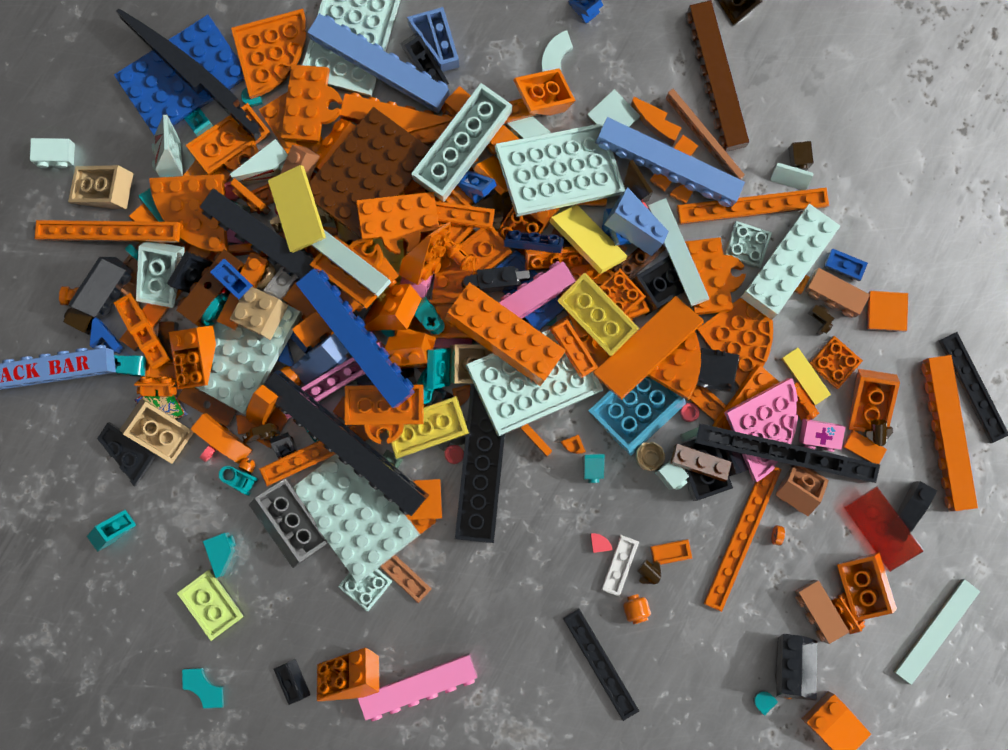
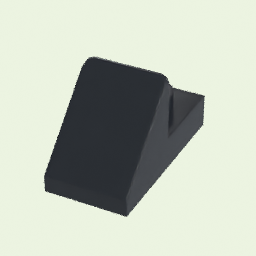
M288 432L270 438V444L278 459L298 451L294 438Z

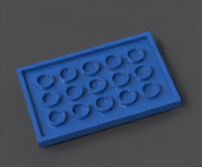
M206 15L169 39L170 42L203 66L229 90L245 80L240 60L209 15ZM153 50L114 74L153 135H155L163 115H168L174 126L198 108H202L213 101L204 90L197 94Z

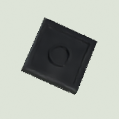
M185 251L167 284L170 287L190 293L191 286L195 282H199L202 278V272L205 268L210 267L213 261Z

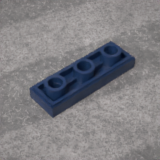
M518 230L508 231L504 240V247L561 253L564 245V238L552 234L547 236L540 235L537 232L521 233Z

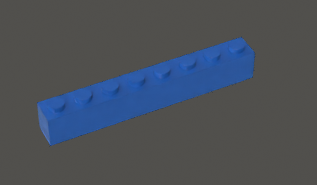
M312 269L296 285L392 408L398 407L415 393L412 389L414 387L409 379H404L400 374L402 372L400 367L395 362L392 363L389 360V353L383 347H379L376 343L377 338L375 335L365 329V323L359 316L356 317L352 312L353 307L350 303L343 301L340 297V290L335 285L332 286L329 283V276L323 270Z

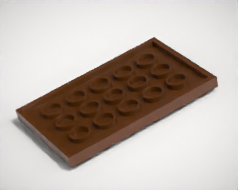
M372 107L309 182L315 204L361 239L356 201L400 196L413 180L412 172L431 148L375 107Z

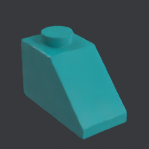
M605 454L582 456L583 480L588 479V483H599V479H604Z
M124 510L96 525L86 537L97 552H99L133 529L136 524L127 511Z
M223 533L203 541L216 578L224 576L235 552L234 546H236L233 535H229V533Z

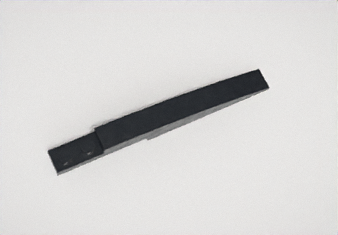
M119 8L116 10L120 19L197 94L204 90L255 141L261 137L260 126L253 119L250 121L246 117L247 114L240 107L238 98L217 78L165 37Z
M701 423L699 424L695 443L872 483L877 482L880 464Z

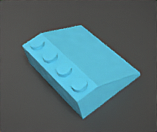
M646 376L622 400L610 390L588 411L631 456L642 443H645L686 404V401L683 397Z

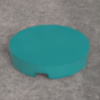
M221 293L211 302L201 318L202 324L205 326L214 325L212 321L218 319L229 295Z

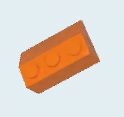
M341 118L334 124L330 134L324 138L322 145L315 152L320 157L314 170L318 172L356 128V125Z
M880 553L858 557L837 564L848 603L856 621L892 614L897 610Z

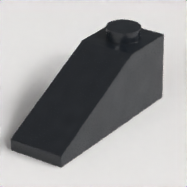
M415 33L400 43L409 60L416 67V70L431 75V79L437 82L442 81L446 85L449 84L421 35Z
M921 481L913 482L887 533L905 542L928 510L938 490Z

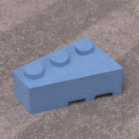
M443 7L407 17L409 27L414 34L421 35L442 72L459 67V58Z
M628 187L616 200L604 224L651 256L663 245L669 232Z
M333 333L311 348L290 369L298 375L299 379L306 386L325 371L327 372L331 368L343 363L348 358L346 356L348 350Z

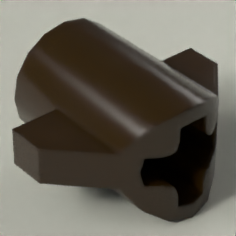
M883 419L872 420L871 429L865 430V435L878 446H884L887 443V439L893 433V428L887 427V421Z
M646 559L637 569V572L642 575L639 579V582L642 584L654 585L659 583L662 573L660 562L657 560L651 564Z

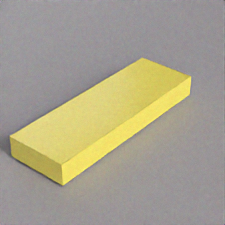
M799 348L781 358L814 406L831 395Z

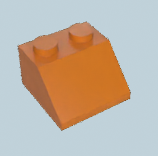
M426 333L388 338L385 350L390 355L388 358L392 363L395 362L400 369L427 367L428 350L431 347Z

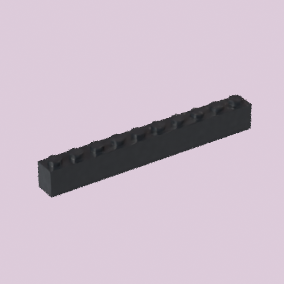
M214 188L201 204L200 208L203 209V215L210 220L214 217L220 221L218 225L226 231L230 228L236 233L234 237L243 243L245 240L251 243L250 248L258 254L263 252L268 255L266 259L275 266L277 263L284 267L282 271L289 276L296 275L302 279L313 269L310 264L314 259L301 250L294 253L290 252L286 239ZM374 302L367 309L363 308L359 312L357 310L353 311L354 315L363 319Z
M280 370L275 371L269 377L264 386L278 396L275 403L279 406L278 409L281 412L294 418L293 421L298 426L305 427L312 438L319 439L324 443L323 446L328 451L335 452L339 456L338 459L342 463L349 464L354 468L353 471L358 476L365 477L372 488L375 490L379 489L384 493L385 499L396 503L403 514L412 516L429 496L428 493Z

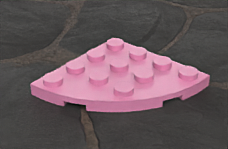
M787 378L725 411L724 414L731 430L791 444L798 420V415H796V402L798 398L793 379ZM742 453L751 477L755 482L767 476L778 463V461Z

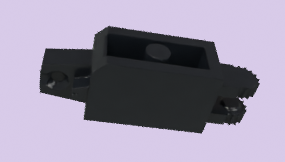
M515 266L477 270L475 275L465 276L461 286L465 289L470 282L484 293L507 291L520 286L523 281H529L530 273L529 271H519Z

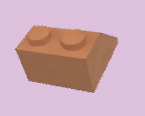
M792 465L780 483L776 496L796 508L799 512L809 516L821 503L829 480L810 468Z

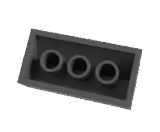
M286 478L255 497L249 504L292 568L328 544L319 531L314 518Z

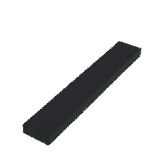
M958 332L938 340L945 355H952L955 375L990 444L1007 437L1008 430Z
M578 608L563 617L564 622L622 721L638 713V707L581 610Z

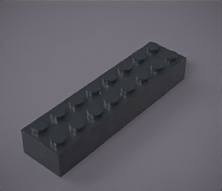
M471 384L467 418L469 434H466L455 539L494 543L505 434L497 435L475 385Z

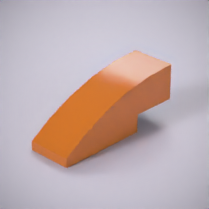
M633 97L631 106L640 115L639 119L653 134L673 146L681 127L665 120L667 112Z
M261 385L250 399L246 411V419L256 427L267 424L276 406L275 402L278 396L264 385Z
M207 413L202 414L191 428L204 441L238 464L252 452V449L247 444H244L234 433L224 425L221 426Z

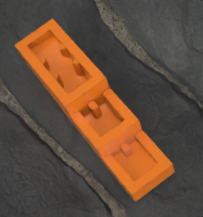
M129 293L114 302L123 322L134 337L139 349L144 353L150 367L155 370L170 361L163 345L132 294Z

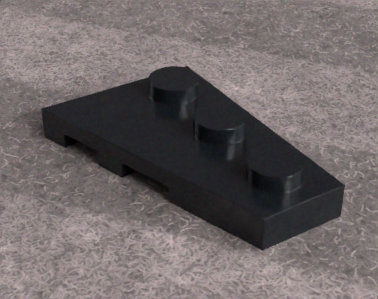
M107 422L97 438L108 454L118 463L122 472L131 480L134 487L137 486L157 454L123 435L120 429L110 422Z

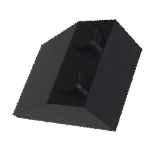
M670 256L631 279L646 296L644 300L650 310L645 314L646 316L684 292Z

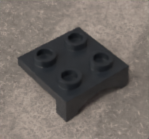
M701 348V367L696 386L733 393L740 355Z

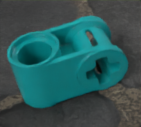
M424 297L421 299L414 316L429 332L435 335L440 334L445 328V323L435 311L436 309L430 301Z
M114 355L117 374L145 376L146 357Z
M224 466L219 471V478L222 482L248 496L251 494L250 490L254 482L258 481L257 477L233 466ZM228 469L233 471V478L231 480H227L224 476L225 471Z

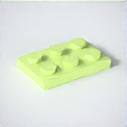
M211 569L177 593L210 641L244 617Z

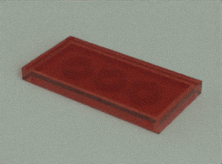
M878 486L844 507L876 553H880L883 563L890 572L924 551Z

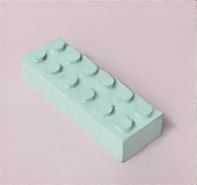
M480 83L412 172L413 180L427 191L434 192V196L444 202L511 115L512 104Z
M809 204L799 215L741 298L772 320L783 308L840 228V225Z

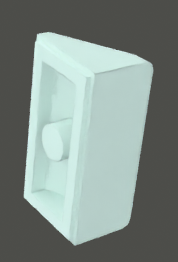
M777 163L773 168L770 180L796 189L806 190L814 174Z

